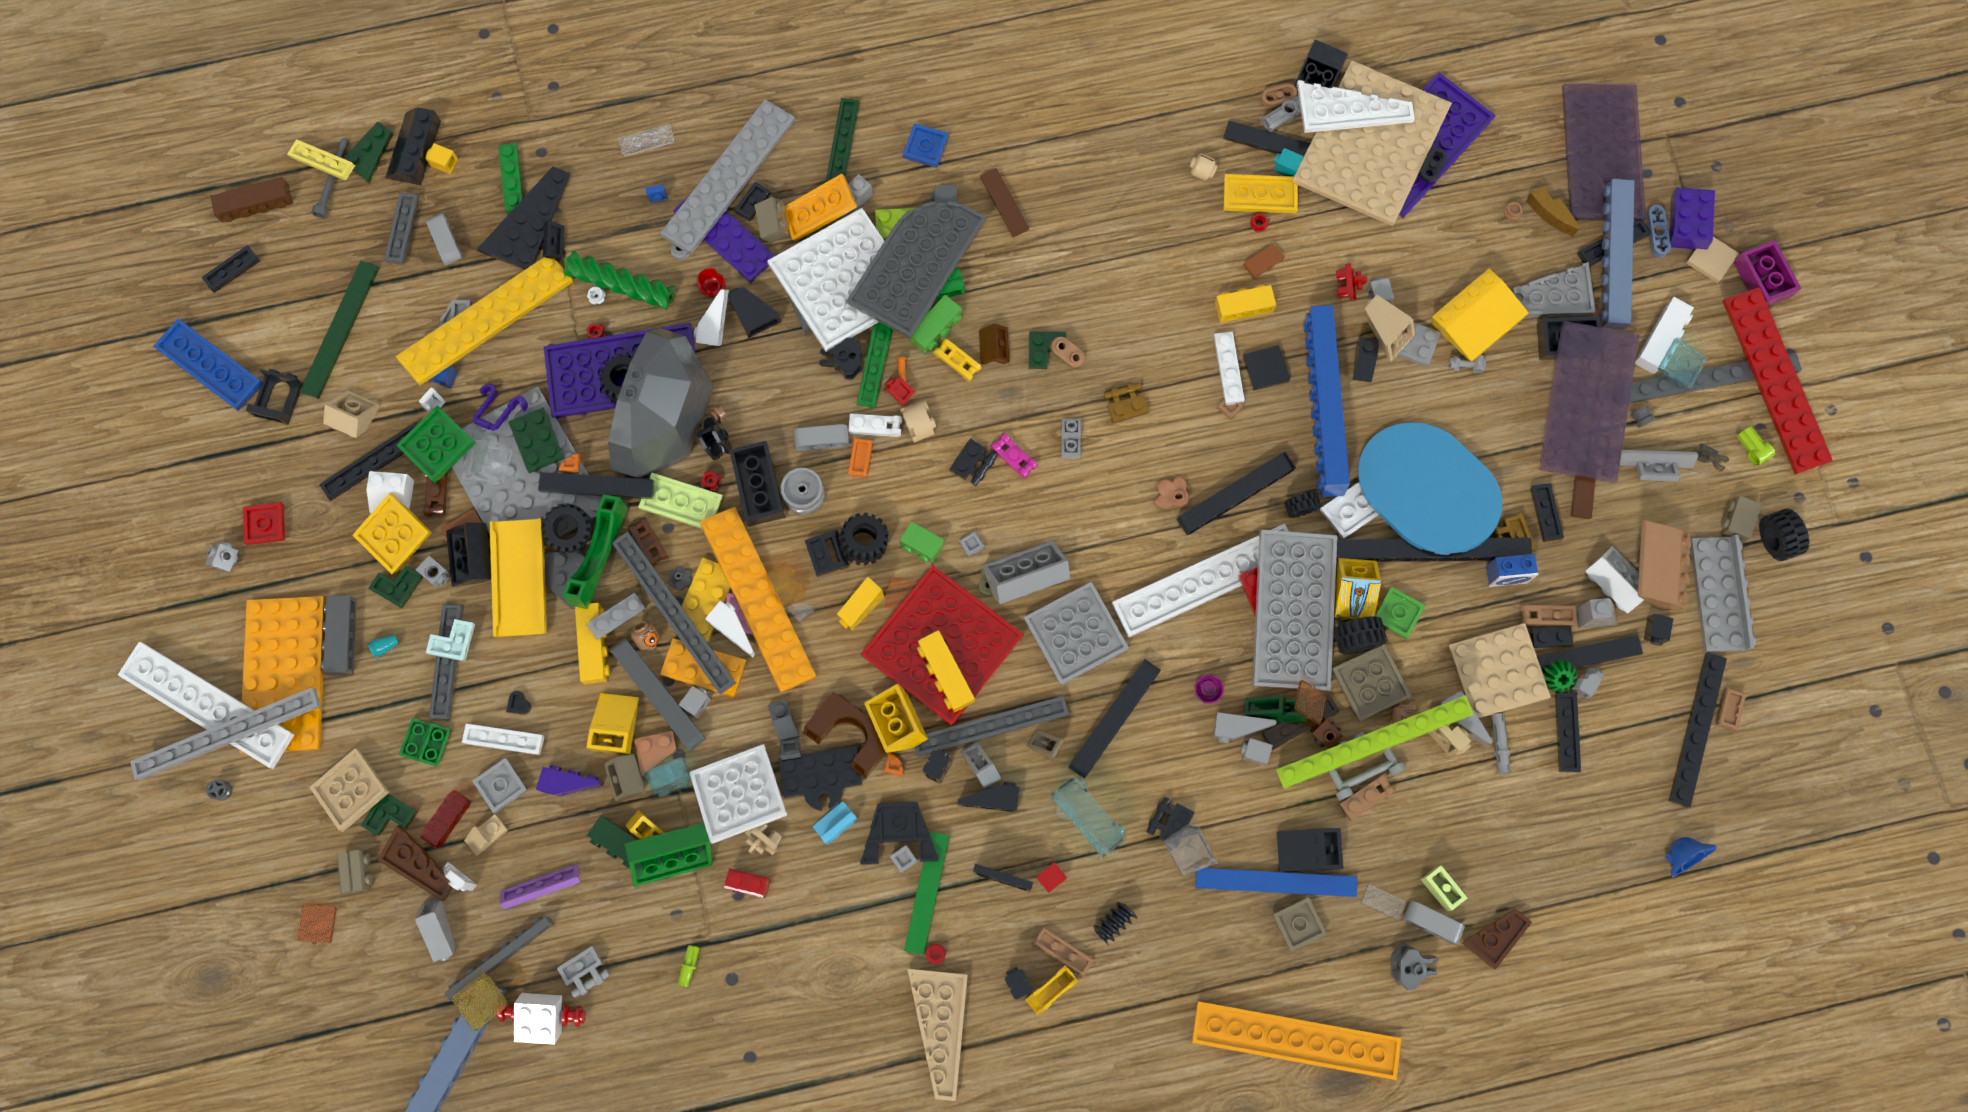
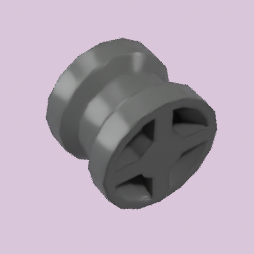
M1648 405L1631 414V417L1637 421L1636 425L1638 428L1655 420L1654 415H1651L1649 412L1650 408Z
M215 779L208 783L206 793L210 798L222 801L230 797L232 787L226 781Z

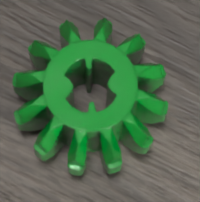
M1557 659L1556 663L1550 661L1551 666L1544 667L1546 672L1543 673L1547 687L1554 692L1563 693L1564 689L1570 691L1569 686L1576 685L1574 679L1578 678L1575 673L1577 671L1576 668L1567 660Z

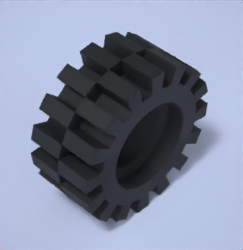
M1317 491L1304 492L1284 502L1289 518L1305 516L1322 507Z

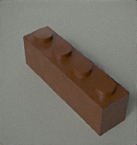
M283 177L210 196L214 216L222 223L232 222L238 218H247L257 213H266L269 210L284 208L287 205L293 204L289 184Z

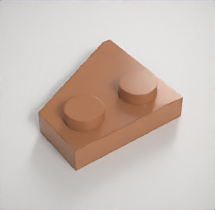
M674 731L634 739L640 775L642 777L646 776L654 767L663 763L667 757L678 751Z

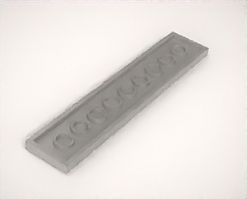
M765 99L660 232L661 237L692 255L795 122V117Z

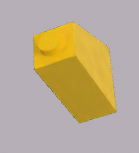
M867 577L837 613L840 625L845 629L849 627L853 631L884 599L882 589Z

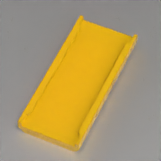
M542 518L499 522L490 521L493 637L547 634L544 534L541 531V527H543Z

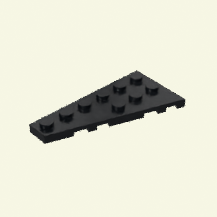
M552 166L477 248V251L525 270L532 266L544 240V222L552 221L570 173Z

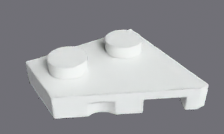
M447 862L442 868L445 877L450 880L448 884L454 889L473 891L477 886L475 882L451 863Z

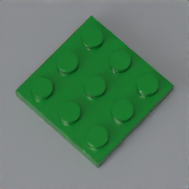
M437 405L397 446L431 481L436 483L476 442Z

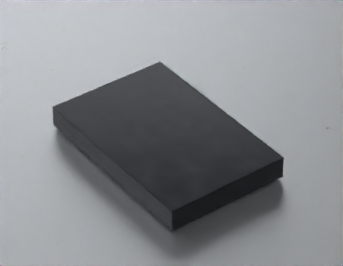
M975 864L973 869L975 875L1031 892L1033 885L1031 881Z

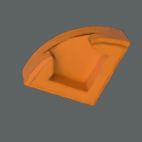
M581 454L570 455L560 464L559 471L579 473Z
M889 752L884 772L903 776L904 770L901 761L896 755Z

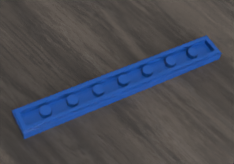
M1196 868L1195 888L1357 897V876Z

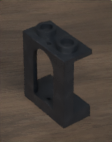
M261 369L260 372L264 375L255 404H248L246 411L253 417L289 425L303 383L297 379L296 375L290 373L283 375L274 369H269L268 371ZM285 382L289 385L290 391L283 411L280 412L266 408L274 386L277 383Z

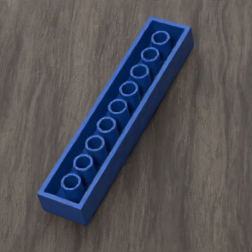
M1333 305L1310 306L1309 313H1306L1305 321L1303 322V331L1307 332L1305 350H1308L1309 356H1306V365L1310 367L1308 384H1311L1312 390L1309 391V400L1313 402L1311 419L1315 421V426L1312 427L1313 437H1316L1314 454L1318 455V461L1315 463L1316 473H1319L1317 490L1321 491V497L1344 496L1350 481Z

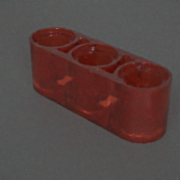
M452 790L425 826L420 838L435 849L440 848L469 808L471 800L456 790Z

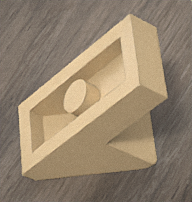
M495 814L480 827L474 826L464 841L473 853L478 856L504 835L508 828Z

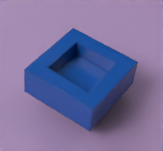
M664 185L645 187L646 195L650 202H661L668 199Z

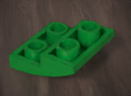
M412 718L399 756L437 767L451 729Z

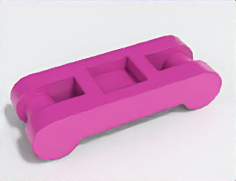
M1002 433L999 436L1000 439L997 442H993L990 448L1025 479L1032 469L1034 470L1038 464L1005 433ZM1004 444L1009 447L1005 452L1001 449ZM1024 461L1026 465L1021 467L1020 464Z

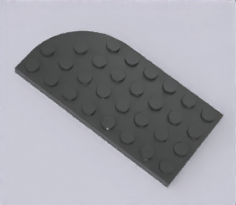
M948 201V203L928 202L921 204L920 207L912 211H908L895 224L846 300V303L911 339L983 226L986 216L965 205Z

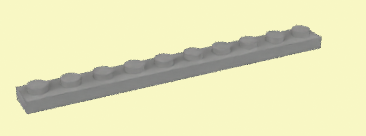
M313 687L132 760L130 763L134 779L140 781L321 707L317 690Z

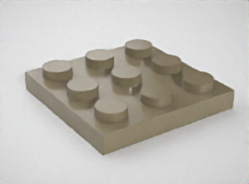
M1385 644L1332 668V672L1358 722L1412 697Z

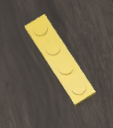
M297 139L287 153L292 159L345 181L355 167L350 161Z

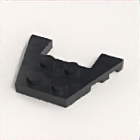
M917 801L877 804L860 865L879 864V843L919 841L920 862L939 861Z

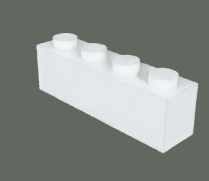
M1673 297L1665 306L1634 364L1652 374H1655L1659 369L1663 370L1668 362L1666 360L1667 355H1671L1676 348L1674 344L1676 339L1679 340L1685 331L1682 329L1683 326L1688 325L1693 317L1691 312L1694 307Z

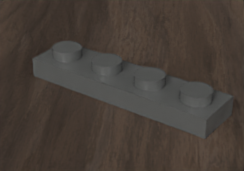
M399 193L384 258L387 263L405 264L419 202V196L416 194Z

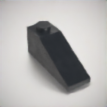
M1004 782V785H997L958 799L957 805L1017 813L1019 787L1016 786V783Z

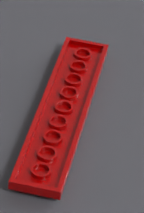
M1760 287L1724 299L1722 302L1794 474L1832 462V457Z

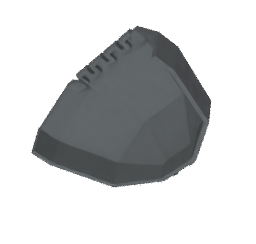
M657 328L646 332L630 362L614 412L608 440L610 467L613 472L630 478L643 479L650 476L651 473L659 472L681 462L682 459L689 457L692 453L714 385L686 336L663 328Z

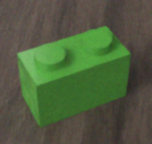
M911 521L900 539V545L905 552L909 554L913 552L919 555L918 558L923 562L934 564L945 545V541Z

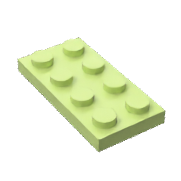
M651 473L649 479H654L655 481L653 499H641L638 506L641 510L702 529L700 521L718 514L724 496Z

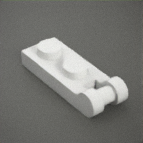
M850 414L848 432L849 434L900 437L902 417ZM887 424H892V428L887 429Z

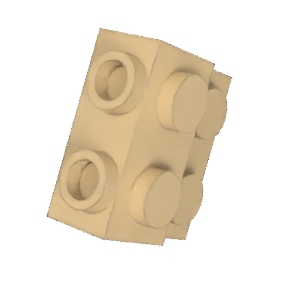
M1450 725L1429 733L1449 756L1454 754L1458 756L1472 746L1469 734L1458 726L1450 729Z

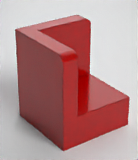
M1055 862L1036 877V880L1041 883L1048 893L1067 879Z

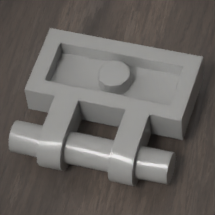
M591 946L557 968L566 986L575 983L577 988L571 991L574 998L588 993L590 988L596 984H602L604 979L610 976L607 969L600 973L597 970L604 963L594 946ZM591 973L592 978L584 983L581 978Z

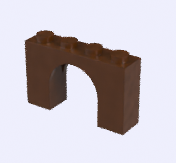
M833 692L806 723L803 734L819 745L837 725L851 724L859 728L865 736L866 744L853 759L850 768L867 779L887 752L884 750L871 718L865 715L859 707L848 703L844 696Z

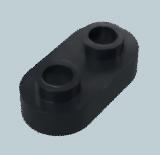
M1433 148L1429 152L1420 170V178L1424 182L1432 183L1438 178L1447 159V154L1443 149Z

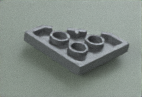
M588 551L544 553L545 585L571 609H575L574 606H570L562 594L568 579L579 569Z

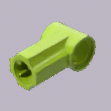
M1752 426L1736 436L1748 451V458L1755 466H1759L1775 456L1774 448L1768 442H1763Z

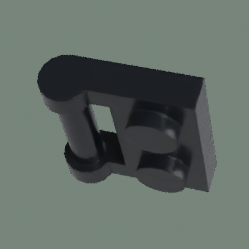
M838 530L805 540L817 577L850 566L848 560L843 555V551L840 550ZM827 540L832 542L838 559L837 563L833 564L825 542Z

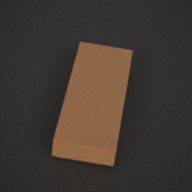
M1044 926L1033 942L1035 946L1082 977L1086 975L1094 962V959Z

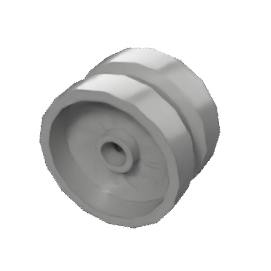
M796 468L784 476L781 483V494L791 511L800 515H807L817 511L822 506L825 499V489L817 473L808 468Z

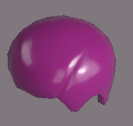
M1213 674L1202 675L1197 679L1194 686L1195 695L1205 704L1216 703L1224 694L1222 680Z

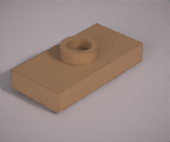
M1730 688L1724 689L1716 726L1734 732L1738 731L1746 693Z

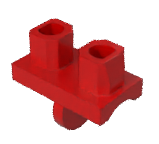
M1351 263L1345 264V268L1336 270L1337 281H1347V285L1338 286L1337 291L1339 298H1349L1350 301H1356L1355 286H1357V290H1362V285L1367 283V277L1361 276V271L1355 272L1356 277H1354V269L1351 268Z

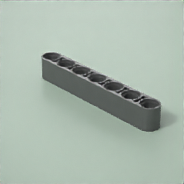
M625 637L609 649L690 752L706 740Z

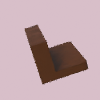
M994 323L980 329L981 364L986 365L993 361L1001 364L1009 363L1008 327Z

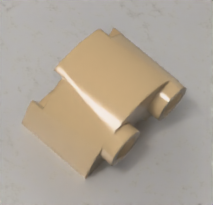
M925 400L900 409L913 442L934 435L933 428L936 427L933 417L929 418L927 414L929 408Z

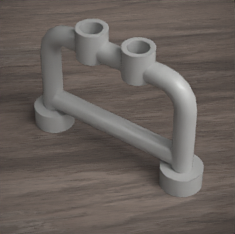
M1363 732L1355 735L1352 739L1363 736ZM1391 748L1383 751L1388 761L1342 782L1336 769L1330 771L1329 774L1339 791L1336 794L1339 802L1354 795L1350 787L1387 769L1392 776L1405 771L1406 768L1403 762L1398 763Z

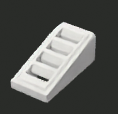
M432 387L419 400L421 406L429 413L437 405L441 408L446 402Z

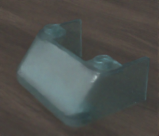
M1074 776L1050 795L1049 801L1051 803L1056 802L1100 855L1098 859L1102 861L1126 840L1125 834L1127 832L1120 823L1118 825L1115 824L1088 792L1085 781L1081 777L1077 779Z

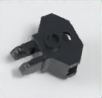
M846 338L839 346H835L834 349L831 348L827 352L824 348L820 350L821 355L834 356L833 360H820V366L834 367L847 380H853L861 372V347L854 338Z
M707 417L703 422L704 429L697 433L698 439L707 454L713 460H719V454L723 452L730 454L729 450L732 449V446L728 440L729 435L724 428L722 429L715 423L712 417Z

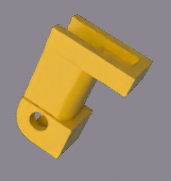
M1065 965L1046 984L1026 998L1025 1001L1039 1016L1057 998L1072 988L1078 982V979Z

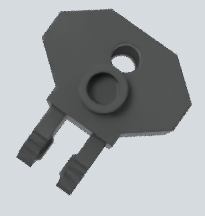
M1399 944L1391 955V976L1398 985H1403L1406 990H1415L1427 976L1437 975L1436 969L1427 968L1428 963L1437 962V957L1431 955L1421 956L1415 948L1407 944Z

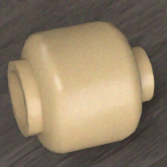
M1203 153L1197 157L1193 156L1189 164L1191 174L1203 181H1206L1208 178L1212 179L1217 169L1215 159Z

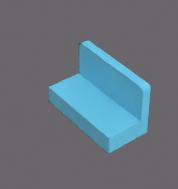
M841 802L819 820L813 828L825 844L828 845L858 819L847 805Z

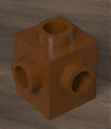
M1322 717L1309 730L1316 737L1314 741L1321 748L1325 746L1330 749L1338 746L1343 737L1339 732L1341 728L1334 721L1330 723L1325 717Z

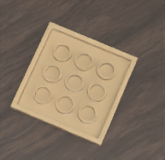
M1525 623L1448 645L1464 695H1466L1469 704L1478 718L1551 698Z

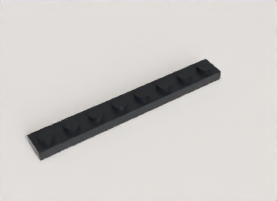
M1709 652L1704 656L1669 802L1687 808L1691 807L1727 658Z

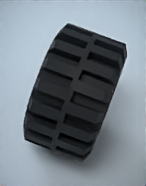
M617 354V358L612 356L610 357L611 361L608 362L606 360L604 362L605 367L600 369L602 373L599 374L600 385L609 399L616 403L622 387L616 386L615 383L621 374L627 373L630 362L634 357L632 356L631 358L630 354H625V356Z
M568 503L566 505L558 504V507H552L551 511L545 514L546 518L542 520L543 527H541V531L544 534L543 538L549 546L563 553H573L574 551H580L582 547L585 548L587 546L586 543L590 542V536L593 534V524L589 515L580 507ZM571 517L577 521L578 531L573 538L565 540L558 536L557 525L562 519Z
M1786 508L1761 518L1759 523L1761 540L1767 552L1774 559L1785 561L1807 552L1810 544L1809 534L1803 520L1794 510Z
M857 513L855 518L850 516L848 521L844 522L841 528L839 544L844 557L849 556L850 562L856 561L857 565H860L861 562L864 563V566L868 565L869 562L874 564L877 559L880 560L882 555L885 554L889 533L886 531V524H882V519H876V515L868 516V513H864L860 516V513ZM858 533H868L874 538L875 542L871 545L863 546L856 543L853 536Z
M1381 617L1358 618L1341 623L1333 629L1339 653L1343 654L1368 651L1378 648L1387 642Z

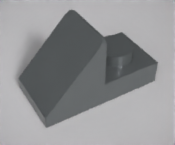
M787 699L768 705L779 741L799 737Z

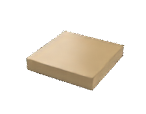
M1713 237L1707 250L1695 249L1686 264L1714 282L1719 283L1739 253Z

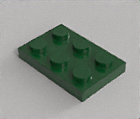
M544 407L508 421L528 473L565 459Z

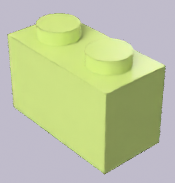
M1442 866L1435 867L1421 878V881L1446 912L1454 910L1467 899Z

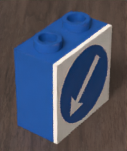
M1535 554L1496 557L1486 566L1489 587L1527 584L1538 576Z

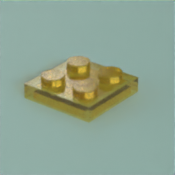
M487 972L480 974L451 997V1000L473 1031H477L509 1005Z

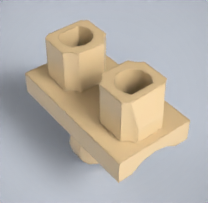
M766 824L747 830L745 834L750 838L746 843L751 846L748 852L753 854L757 851L762 855L766 850L773 856L777 851L782 836L776 831H773L769 837L764 835L763 832L767 829Z

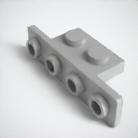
M1621 450L1617 459V465L1636 466L1639 480L1678 481L1680 478L1678 468H1693L1698 458V453Z

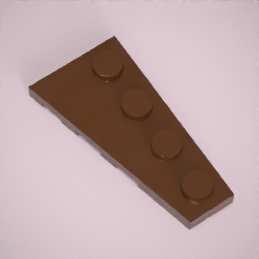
M397 825L377 860L439 900L445 901L453 888L448 884L450 880L445 877L443 869L401 825Z

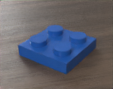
M914 123L903 152V158L938 168L949 137L948 133Z

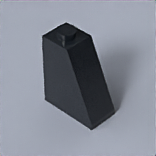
M745 287L735 288L728 294L729 302L748 338L782 322L776 310Z

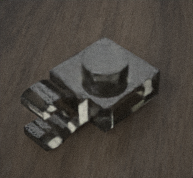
M1702 443L1693 450V452L1698 453V461L1703 463L1712 462L1717 471L1725 469L1720 464V461L1724 463L1729 461L1727 456L1719 455V451Z

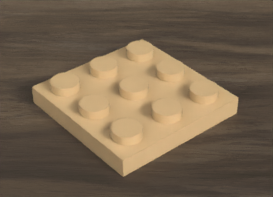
M357 748L352 750L309 787L337 829L341 832H344L389 793L371 765Z

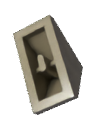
M1036 729L1027 747L1054 761L1064 741Z

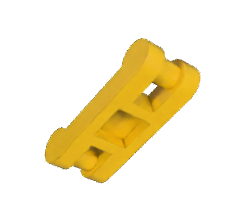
M945 338L941 342L942 345L936 348L933 354L962 375L966 381L970 382L973 379L974 373L979 372L982 367ZM947 349L951 351L948 355L945 354ZM966 364L970 366L968 370L963 368Z

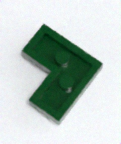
M1029 331V369H1047V353L1052 352L1050 349L1051 341L1056 337L1066 338V332ZM1063 343L1058 345L1060 350L1064 348Z
M405 565L395 581L378 573L368 589L398 607L403 608L423 576Z
M387 794L371 808L361 826L380 836L390 820L404 828H408L418 811Z

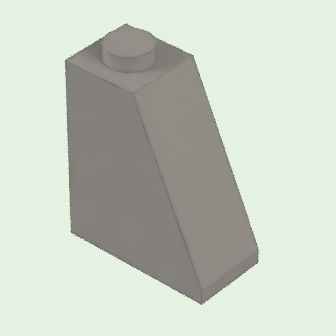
M1610 598L1589 600L1576 609L1578 629L1618 625L1615 606Z
M436 899L422 904L415 917V921L433 962L448 960L452 957L456 945L443 902Z

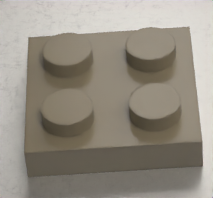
M1309 897L1272 914L1290 952L1327 935Z

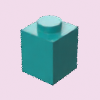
M1284 148L1282 153H1277L1273 163L1276 164L1274 171L1284 176L1294 177L1304 156Z

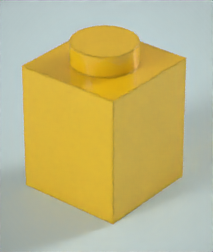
M435 143L427 151L425 158L431 167L451 174L458 161L454 151Z

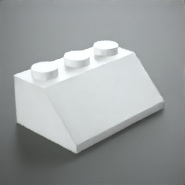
M1613 546L1585 571L1590 580L1596 582L1602 588L1603 593L1611 597L1616 602L1617 607L1627 614L1644 601V599L1638 596L1639 572Z

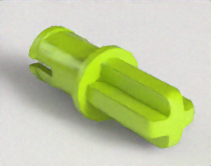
M688 946L684 962L680 965L682 969L677 982L678 985L690 986L694 969L696 970L695 964L700 950L699 947Z

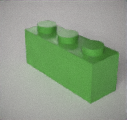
M944 295L927 313L909 341L924 354H927L929 350L933 351L940 338H945L948 335L953 324L957 325L962 319V308L948 296Z

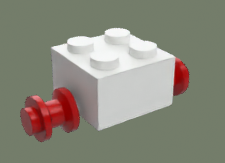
M521 993L513 1006H508L507 1001H502L501 1005L497 1006L496 1017L499 1018L500 1022H504L506 1018H512L514 1023V1042L555 1044L562 1034V1026H567L569 1022L575 1024V1027H580L581 1023L585 1022L586 1011H583L582 1006H578L576 1010H570L569 1005H565L562 1011V995Z

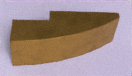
M1544 186L1529 195L1526 200L1527 203L1548 224L1570 236H1574L1580 229V225L1561 198L1554 201Z

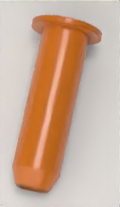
M898 357L896 358L898 361V376L906 382L905 361L907 358Z

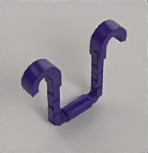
M485 384L479 390L481 394L486 395L487 392H491L473 416V422L488 430H498L510 412L519 403H521L520 407L525 412L528 408V402L523 396L514 397L508 403L507 408L496 423L492 424L480 417L490 403L495 400L498 391L494 385Z

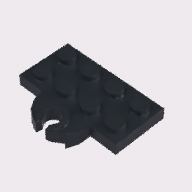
M857 746L802 754L801 757L786 760L779 758L784 798L804 795L806 802L811 808L822 811L823 807L819 804V799L822 796H828L830 798L829 809L835 808L842 800L844 788L862 785L861 775L850 768L853 759L858 754Z

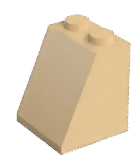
M1376 295L1365 305L1368 325L1375 338L1379 340V345L1384 354L1392 362L1416 335L1413 318L1379 295Z

